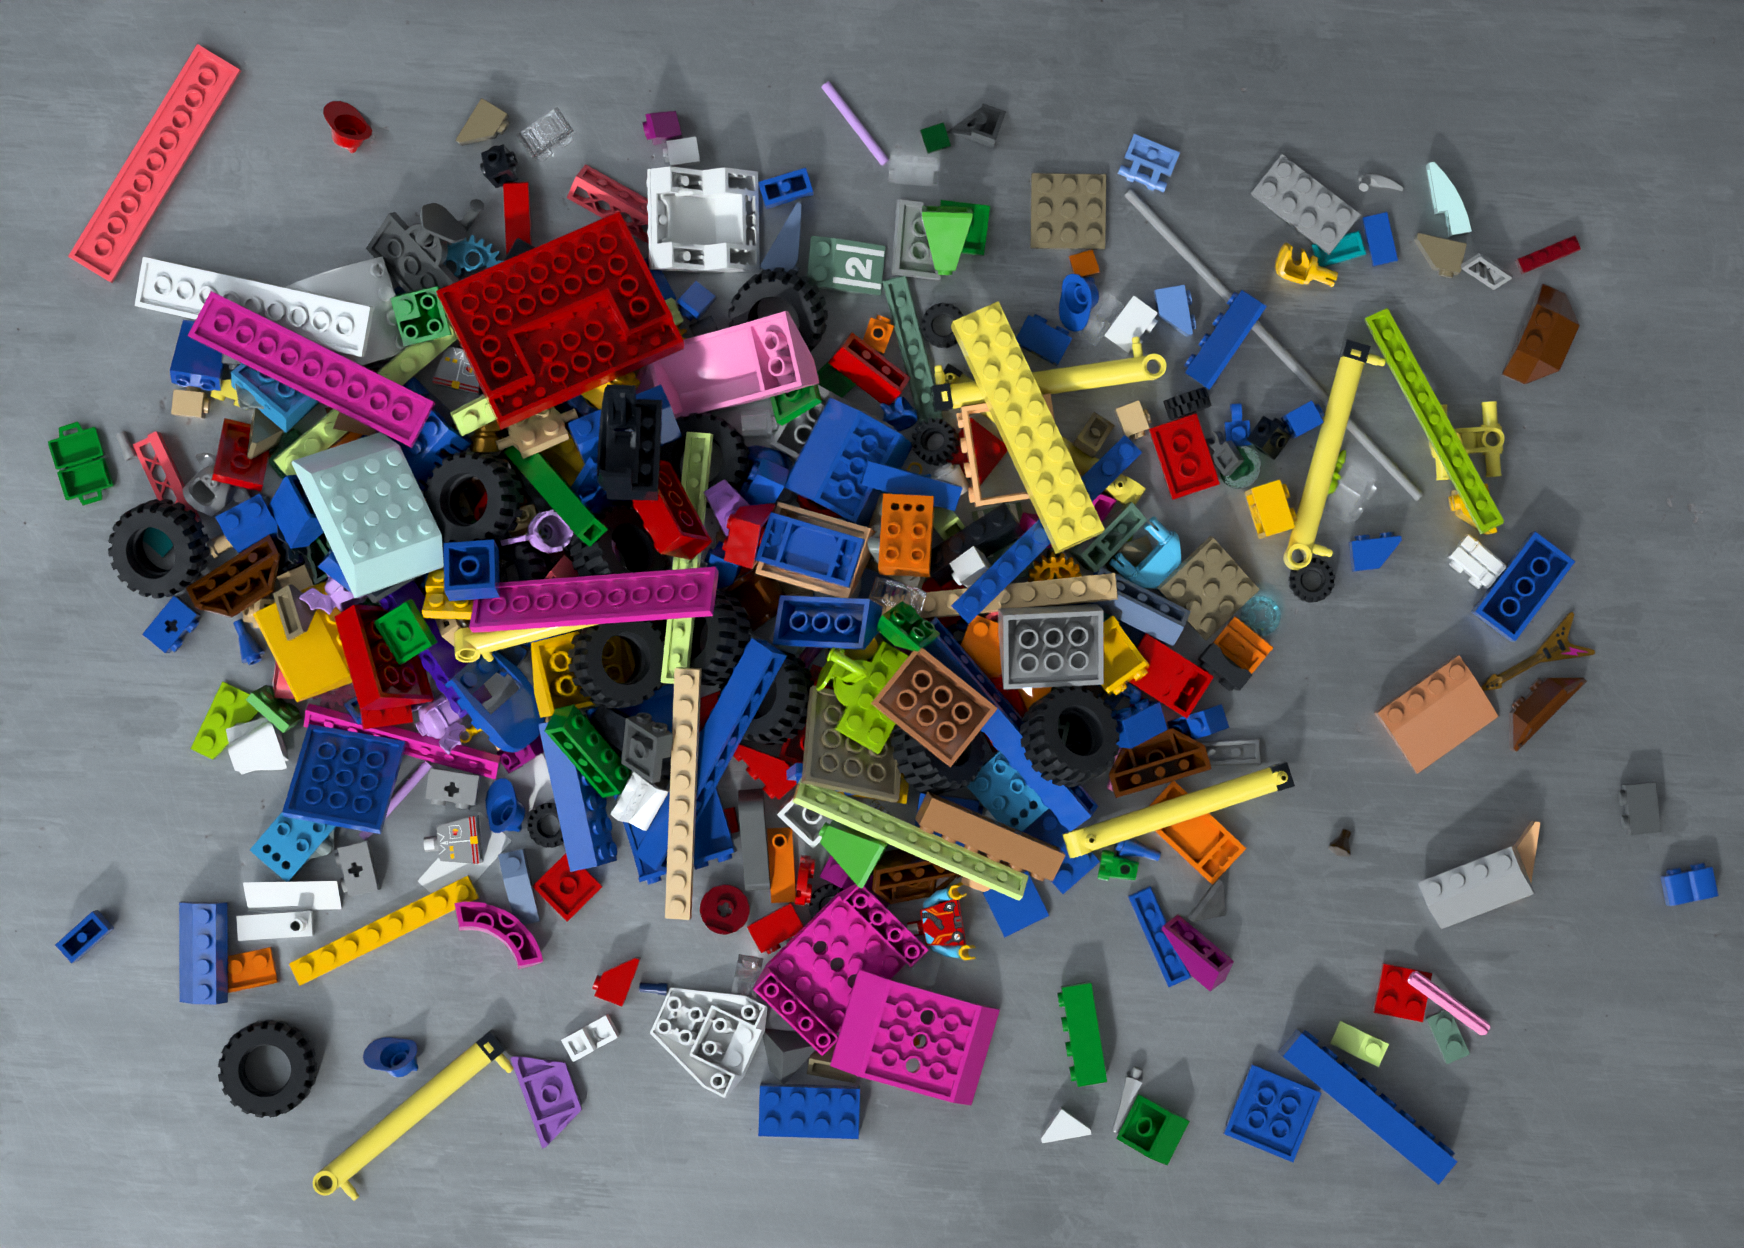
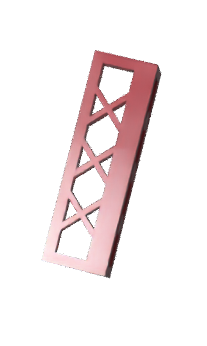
M585 164L576 175L567 199L601 218L616 212L627 213L633 221H625L630 233L649 244L648 234L643 231L641 226L648 225V199ZM580 187L586 190L589 198H583L576 194L577 188ZM603 200L607 202L611 210L601 208L598 201Z
M155 431L147 435L148 438L133 444V448L159 501L163 500L166 487L172 488L177 498L175 503L179 502L185 505L184 510H192L196 514L195 520L202 522L197 510L190 506L184 498L183 487L185 484L161 433ZM151 443L156 453L154 459L151 460L144 457L140 447ZM147 461L152 463L151 468H149ZM156 464L162 466L166 478L164 483L155 480L153 476ZM157 483L160 484V485H163L161 491H160V489H159Z

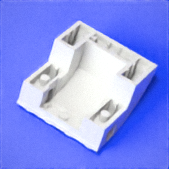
M672 166L647 169L649 269L694 273L760 271L757 171L725 167L696 170Z
M383 256L336 268L286 286V288L374 307L365 357L334 350L331 351L366 368L391 361L407 347L403 346L390 298L396 295Z

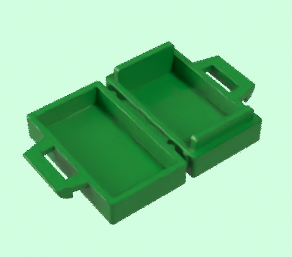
M78 421L59 427V438L48 441V446L55 468L59 470L57 474L65 500L70 501L78 498L83 506L102 500V490L114 487L115 485L107 459L102 458V456H105L97 428L92 427L83 430ZM77 428L78 432L64 436V431ZM97 492L98 496L84 500L83 496Z

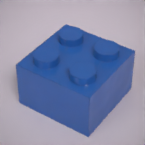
M495 540L444 543V591L449 601L500 598L499 549Z

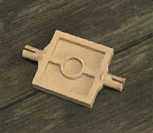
M551 407L508 426L509 436L495 441L499 451L513 445L519 450L524 459L569 440L565 423L578 418L575 408L560 414L554 407Z

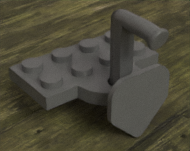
M478 199L472 200L470 208L460 221H457L440 204L430 203L423 205L420 209L421 223L411 225L410 227L396 212L389 213L366 249L374 258L383 256L388 273L406 292L439 286V289L460 281L444 264L448 253L446 241L450 243L463 241L480 211L484 210V203Z

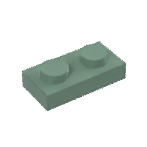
M1444 1009L1426 1017L1446 1064L1470 1054L1452 1014Z

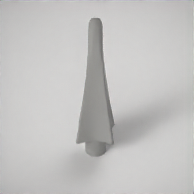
M1133 1067L1130 1075L1126 1073L1118 1113L1112 1128L1114 1133L1118 1131L1132 1100L1143 1083V1079H1140L1143 1070Z

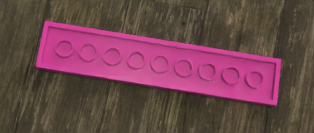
M212 291L188 334L190 338L411 448L414 446L435 405L433 401Z
M716 567L500 582V598L474 599L469 628L473 633L713 616L719 571Z

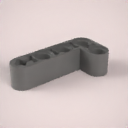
M762 788L738 790L745 891L770 889L764 790Z

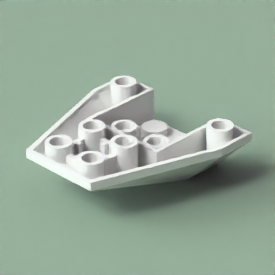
M670 988L650 1034L702 1087L727 1098L745 1076L765 1032L767 1006L742 995Z

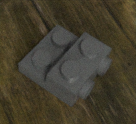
M638 713L636 716L626 718L621 764L651 783L660 782L662 759L671 757L673 733L667 730L666 724L652 721L650 714Z

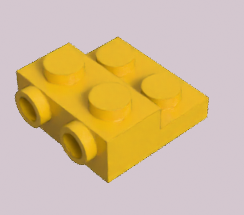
M444 566L429 572L425 585L426 597L422 608L423 618L471 619L474 600L449 601L444 591Z

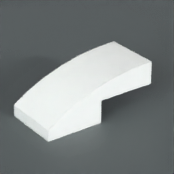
M609 1014L561 1041L574 1062L618 1038L620 1034Z

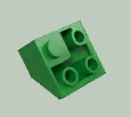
M439 286L422 288L390 298L404 347L452 335L447 315L436 294Z
M903 601L880 617L876 629L895 646L917 652L940 635L931 622L924 620L911 605Z

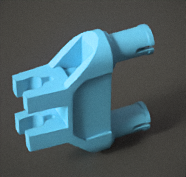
M1155 516L1149 519L1155 528L1146 522L1144 529L1158 541V545L1144 560L1134 567L1122 553H1118L1114 557L1121 565L1113 558L1109 563L1124 579L1142 588L1158 587L1181 564V548L1178 534L1172 530L1168 531Z

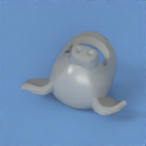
M210 453L196 455L203 469L183 487L184 498L190 506L213 517L232 500L240 504L252 498L243 487L212 480L216 456Z

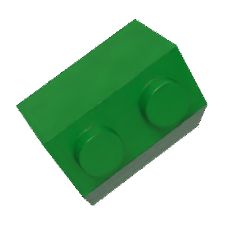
M1138 1094L1116 1139L1144 1156L1168 1166L1190 1121Z

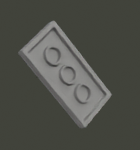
M1283 154L1251 192L1253 197L1329 255L1361 215Z

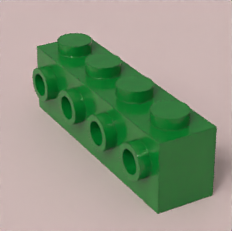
M575 705L556 708L544 730L602 798L621 794L632 771L621 764L622 759Z
M1088 981L1061 986V992L1057 993L1059 1007H1064L1065 1017H1061L1063 1032H1068L1069 1041L1065 1042L1067 1057L1072 1056L1073 1066L1069 1067L1071 1082L1076 1081L1077 1087L1106 1083L1107 1076L1092 983Z

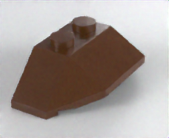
M1545 284L1541 285L1502 375L1522 384H1527L1560 371L1580 326L1565 293Z
M267 535L189 585L186 590L197 609L232 618L274 591L281 555L272 537Z
M1538 678L1529 687L1531 692L1525 698L1521 695L1511 705L1514 709L1509 713V748L1513 752H1517L1587 680L1585 678H1544L1543 680Z
M1171 728L1131 749L1121 748L1108 775L1115 798H1119L1211 770L1212 768L1205 745Z
M902 849L884 852L874 867L872 890L889 904L930 897L934 892L949 886L955 878L958 879L961 875Z

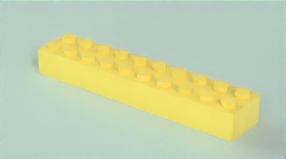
M999 301L954 320L951 329L1055 553H1060L1102 534L1105 530Z

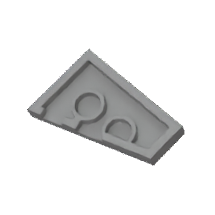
M897 200L891 274L941 280V275L938 274V270H935L922 219V205H924V202Z

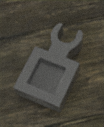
M1213 431L1212 434L1215 436V442L1213 438L1205 439L1207 446L1215 451L1211 458L1223 476H1230L1245 459L1232 441L1224 440L1222 432Z

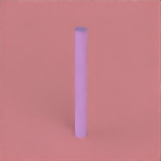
M829 81L826 82L822 89L881 166L886 164L889 158Z
M425 760L391 797L386 818L426 775L430 768L433 767L429 762ZM361 831L359 836L366 841L373 833Z

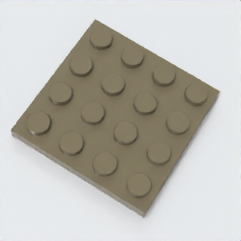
M812 686L809 689L801 783L896 803L899 800L901 773L897 768V760H894L892 754L894 752V747L891 746V739L894 737L892 731L879 754L871 751L835 730L846 707L838 701L834 690L823 688L818 691L815 689L816 686Z

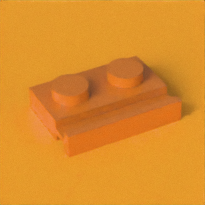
M1237 616L1233 617L1212 642V644L1215 643L1221 648L1224 655L1240 668L1248 670L1251 674L1274 648Z
M272 947L228 956V993L278 983Z

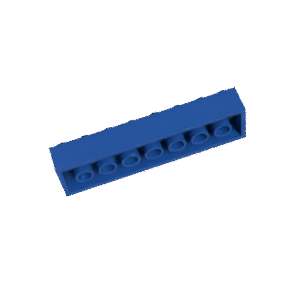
M1296 1029L1278 1053L1439 1185L1458 1162L1453 1158L1455 1152L1441 1141L1438 1144L1433 1142L1436 1137L1422 1125L1416 1128L1414 1126L1415 1119L1402 1109L1397 1112L1394 1109L1397 1105L1383 1093L1380 1096L1376 1095L1377 1088L1363 1077L1359 1081L1355 1077L1358 1072L1344 1061L1341 1065L1337 1063L1338 1056L1325 1045L1320 1049L1317 1046L1319 1040L1308 1031L1304 1030L1301 1033Z

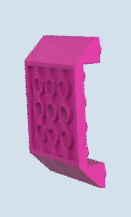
M854 884L837 893L765 965L752 989L823 1056L838 1039L837 1032L841 1029L853 986L847 983L848 978L853 974H857L858 969L891 980L906 964L912 967L928 949L865 886L860 888ZM818 941L826 942L825 950L820 953L814 952V944ZM837 957L842 958V967L832 969L830 966L831 961Z
M858 969L830 1066L876 1082L951 1103L971 1106L1000 1010L886 979L881 975ZM925 1010H931L933 1013V1019L929 1023H923L920 1018ZM918 1034H923L926 1037L925 1044L919 1048L915 1047L913 1043L914 1037ZM916 1058L919 1062L918 1068L912 1072L908 1071L906 1068L907 1061Z

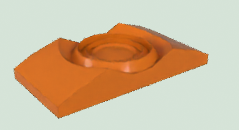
M1172 781L1149 806L1188 793L1175 781ZM1209 813L1155 831L1212 885L1246 850V847Z

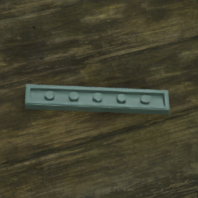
M907 276L883 280L882 283L906 374L910 377L908 383L914 406L917 410L919 425H922L920 422L923 420L928 423V418H933L934 420L940 418L943 420L942 411L934 412L930 388L935 383Z

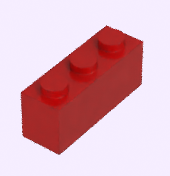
M853 332L839 345L828 361L829 364L875 400L888 406L902 393L910 380L907 374Z

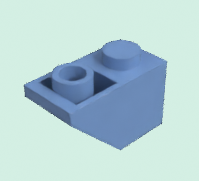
M1185 285L1154 290L1157 316L1184 336H1192L1193 330L1196 329L1194 314L1190 315L1188 305H1192L1190 290H1185Z

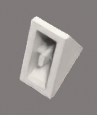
M1060 1107L1040 1135L1041 1142L1047 1143L1091 1135V1129Z

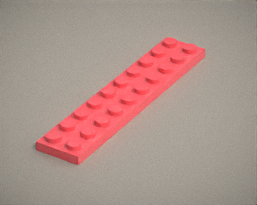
M196 45L70 252L69 258L113 283L241 73L240 69L202 46Z

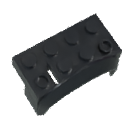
M607 384L604 389L598 439L597 483L606 491L607 499L658 501L662 400L636 399L635 385ZM616 428H625V429H632L633 431H613V430L616 429Z

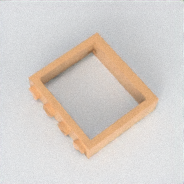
M1051 393L1044 394L1043 398L1054 419ZM986 403L961 407V413H956L958 428H963L964 438H960L962 453L967 452L968 462L964 463L966 478L971 477L972 487L968 488L970 503L974 502L975 507L1030 499L1027 492L982 498L969 415L990 411Z

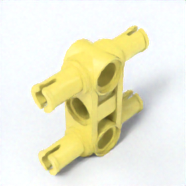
M1497 401L1481 402L1483 425L1481 427L1456 428L1454 430L1467 454L1482 453V455H1485L1486 477L1502 476L1500 454L1503 451L1504 434L1502 426L1498 424ZM1443 404L1441 406L1447 416V404ZM1488 433L1496 435L1497 443L1495 446L1487 444L1486 435ZM1429 441L1431 456L1435 458L1436 480H1451Z

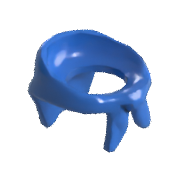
M903 396L898 397L895 403H891L889 406L885 403L880 404L881 409L884 411L883 421L894 426L893 430L896 432L912 427L918 420L917 410Z

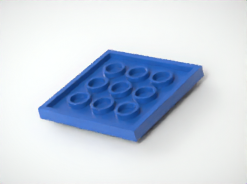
M308 724L282 811L283 817L381 834L405 752L406 742Z

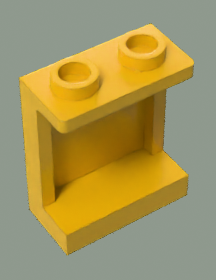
M1114 615L1103 622L1104 684L1101 686L1108 696L1112 693L1117 696L1127 688L1126 683L1134 678L1135 681H1138L1148 673L1146 669L1149 668V663L1126 635Z

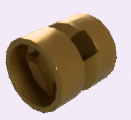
M496 419L473 431L474 435L470 437L473 442L471 444V451L499 452L495 441L503 439V436L499 434L501 429Z

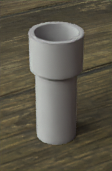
M125 431L118 433L116 437L123 450L122 454L125 460L128 461L137 457Z

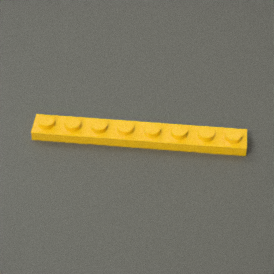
M468 875L289 963V966L299 986L455 910L454 903L471 902L480 897Z

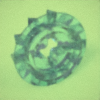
M1256 596L1249 599L1244 604L1240 614L1241 620L1260 636L1272 633L1278 627L1281 619L1278 605L1272 599L1265 596ZM1267 607L1264 616L1270 622L1261 620L1254 625L1256 615L1251 610L1260 612Z

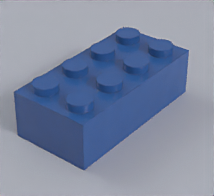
M1536 531L1531 532L1506 564V569L1488 588L1471 612L1507 640L1515 642L1575 561Z
M760 1083L758 1136L859 1139L860 1086Z

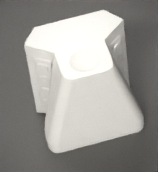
M261 716L257 720L248 723H238L226 729L229 755L235 771H240L241 775L255 770H283L287 768L285 761H289L281 731L266 717Z
M632 771L622 793L618 795L610 815L618 821L631 823L647 831L670 790V779L660 777V782L651 783Z

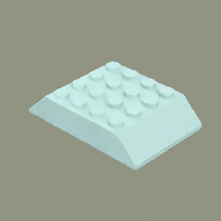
M379 432L291 462L354 598L435 571L444 566L442 534L399 444Z

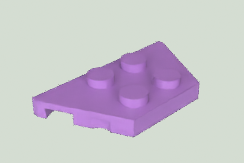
M512 1056L510 1058L543 1149L582 1110V1106L566 1062Z

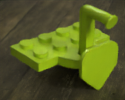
M884 641L880 642L870 662L863 659L852 660L844 655L845 649L833 647L828 654L826 664L819 674L815 689L820 691L826 686L828 681L833 682L834 693L838 701L846 707L835 730L879 754L895 723L871 703L909 656Z

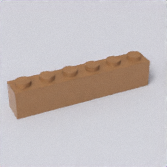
M927 792L915 817L921 830L929 834H933L934 831L940 833L944 840L953 844L959 841L965 844L964 847L974 853H978L979 850L987 853L986 857L1000 863V860L1009 863L1008 866L1019 872H1022L1023 869L1031 872L1030 875L1040 881L1048 879L1053 882L1066 855L1057 846L931 792Z

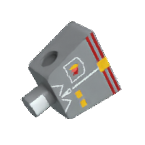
M460 343L458 348L448 346L440 360L432 379V384L480 395V385Z
M479 815L439 825L436 828L437 836L424 837L425 852L439 851L440 861L471 864L483 863Z

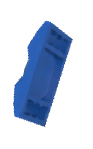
M771 512L755 560L786 571L850 588L865 540Z

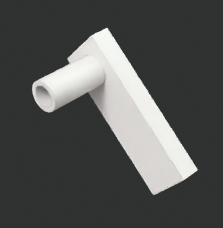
M312 910L236 916L238 941L314 936Z

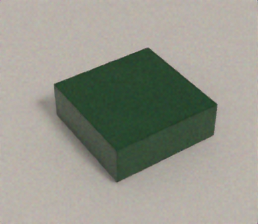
M944 122L920 130L927 154L951 147Z

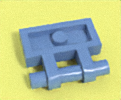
M1134 134L1124 157L1133 161L1131 168L1121 165L1118 174L1127 177L1126 180L1132 183L1137 181L1146 185L1147 189L1152 191L1156 189L1164 193L1167 183L1158 179L1161 173L1169 177L1171 176L1180 152ZM1142 165L1154 170L1152 176L1138 172L1139 166Z

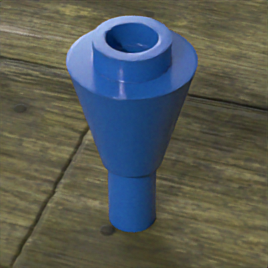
M243 620L235 621L233 624L239 636L241 662L248 663V665L260 662L265 652L251 634L248 633Z
M1135 838L1114 844L1117 856L1146 857L1158 861L1161 855L1160 851L1146 847V845Z

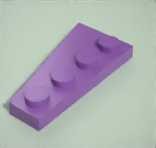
M725 479L704 491L725 536H728L730 529H727V521L730 514L734 515L740 506L751 505Z

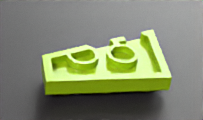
M222 681L190 749L214 760L229 745L226 729L238 723L251 722L259 713L258 710L246 701L250 694Z

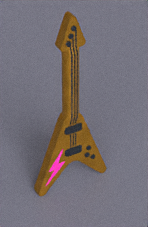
M1570 612L1534 655L1498 675L1492 674L1482 685V690L1500 689L1503 683L1540 662L1594 655L1595 650L1573 645L1568 641L1574 613Z

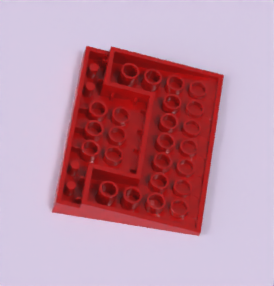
M620 212L609 215L436 291L501 430L684 349V341L673 321V315Z

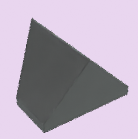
M982 104L980 109L947 132L994 148L1006 111Z
M765 1028L762 1036L769 1069L782 1084H785L815 1051L797 1032Z

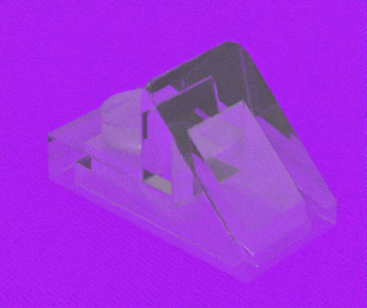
M1105 292L1091 310L1087 325L1083 330L1076 333L1096 347L1123 311L1125 305Z

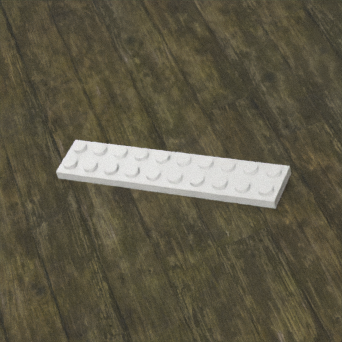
M143 257L135 306L197 319L206 299L212 291L329 350L361 357L366 355L374 311L372 306L155 258Z

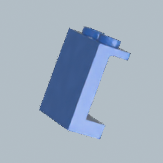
M183 320L170 367L171 382L181 387L193 386L206 391H220L222 387L221 377L225 365L221 363L222 353L190 338L188 334L195 321Z

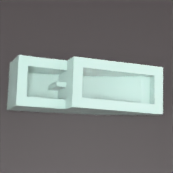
M1435 162L1428 163L1426 170L1434 215L1444 213L1448 237L1469 234L1472 230L1468 214L1456 188Z

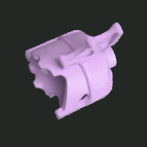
M549 510L537 513L532 518L526 535L500 540L501 546L529 540L533 547L548 554L562 551L570 543L573 531L556 512Z
M328 574L329 578L325 585V592L328 595H324L311 588L299 597L300 600L305 601L309 605L310 610L322 609L328 615L331 614L335 607L340 612H343L354 604L364 603L366 598H369L367 594L354 598L350 591Z
M432 692L433 701L411 705L412 712L418 710L419 722L415 725L422 736L427 734L429 737L440 739V747L447 754H450L456 745H461L460 735L466 731L464 725H460L463 720L451 709L450 702L444 693L435 697L434 692Z

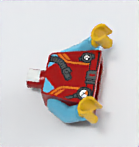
M959 882L951 887L934 892L924 901L923 908L920 909L921 920L907 922V927L914 936L924 935L925 944L929 945L932 951L945 957L973 960L976 957L969 956L968 950L976 947L975 945H966L959 899L965 897L967 893L960 894L958 892V887L963 885L962 882Z

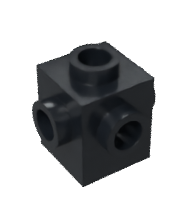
M504 144L493 146L481 153L483 163L480 164L482 173L495 188L502 187L503 183L519 180L516 170L518 165L517 157Z
M1263 415L1246 440L1259 452L1275 460L1292 436L1285 430L1286 424L1275 417L1271 420Z

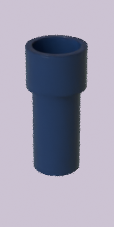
M640 982L639 992L667 996L668 983Z

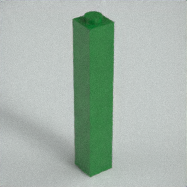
M513 445L504 451L575 535L589 547L608 530L541 452L523 459L519 450Z

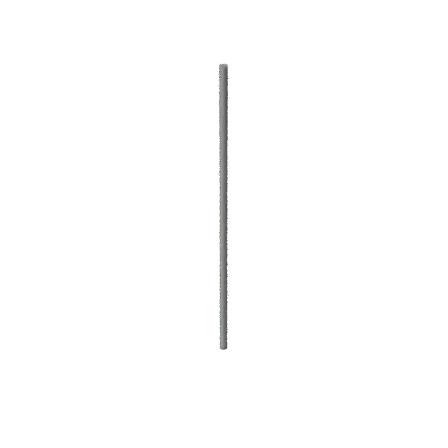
M1130 189L1124 196L1209 285L1228 302L1233 294L1153 210ZM1257 320L1252 327L1253 331L1327 406L1330 395ZM1349 416L1346 428L1416 501L1419 500L1424 494Z

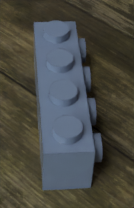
M1101 567L1097 575L1112 572ZM1116 575L1117 600L1086 603L1098 604L1103 612L1111 616L1114 615L1116 619L1171 646L1175 645L1191 611Z

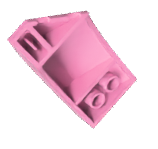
M784 311L726 329L684 339L683 350L644 366L643 369L639 370L636 379L641 383L636 389V394L661 384L675 418L680 416L686 418L689 417V413L703 415V413H711L819 384V379L812 354L788 311Z

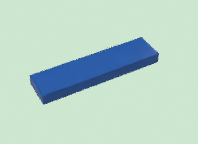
M868 459L860 481L861 485L892 494L934 496V506L952 511L956 510L963 489L956 484Z
M1151 886L1128 895L1167 986L1171 987L1191 978L1186 966L1162 930L1163 925L1167 921Z

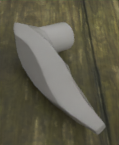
M1363 174L1357 177L1361 181L1359 189L1363 192L1367 191L1370 185L1378 188H1391L1403 191L1402 186L1382 175Z

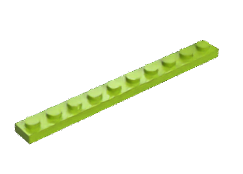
M1386 308L1366 317L1365 323L1478 531L1480 534H1483L1502 525L1504 520L1390 311Z

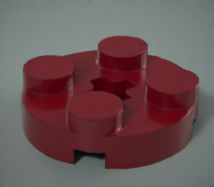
M722 884L713 887L703 896L700 903L702 921L709 930L717 934L727 935L738 931L745 925L750 913L748 898L739 888L733 885ZM724 902L729 903L732 913L721 916L718 905L723 906Z

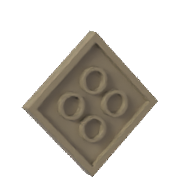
M1032 173L1030 249L1105 250L1106 174Z
M1209 536L1156 587L1167 600L1191 611L1187 622L1205 641L1260 590L1212 536Z

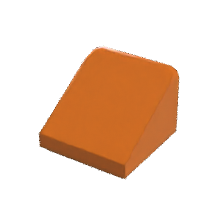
M1093 249L1069 256L1073 274H1078L1085 278L1100 273Z

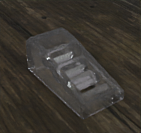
M876 576L869 599L878 604L893 608L900 603L903 591H906L903 602L911 605L916 610V613L920 615L927 593L922 589ZM887 585L884 597L882 599L880 598V595L883 586ZM896 588L893 600L890 601L893 589Z

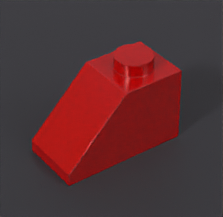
M636 956L604 971L602 976L597 975L592 987L593 990H596L594 997L622 1007L641 958Z

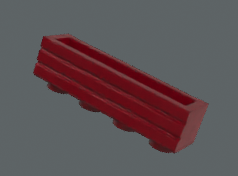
M1574 235L1518 258L1515 261L1522 275L1581 250Z

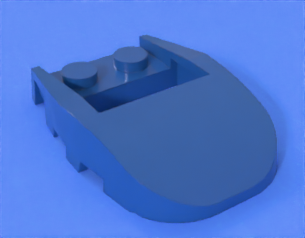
M492 651L494 659L491 662H488L480 654L479 659L469 662L445 686L447 688L453 687L460 698L456 701L460 708L467 711L473 720L471 724L477 730L482 729L489 736L488 740L506 752L521 751L539 736L538 724L545 723V717L540 718L534 688L521 670L497 651ZM501 670L503 673L507 672L516 681L514 683L519 689L490 714L472 694L496 672Z

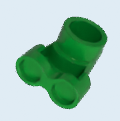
M1103 849L1097 879L1109 881V878L1136 880L1139 862L1116 856L1113 851ZM1128 865L1130 871L1127 874H1122L1120 871L1121 866Z

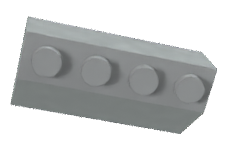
M1513 846L1418 882L1426 904L1441 929L1535 894L1517 847Z

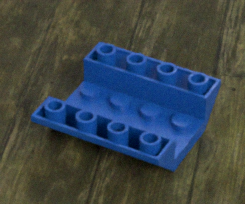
M829 397L787 477L785 488L803 498L811 499L845 518L847 522L868 527L880 494H888V492L860 484L867 459L901 469L913 446L902 434L865 413Z

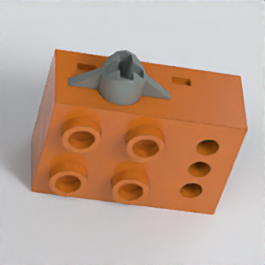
M883 493L881 527L867 542L869 552L878 563L879 575L930 577L934 496Z

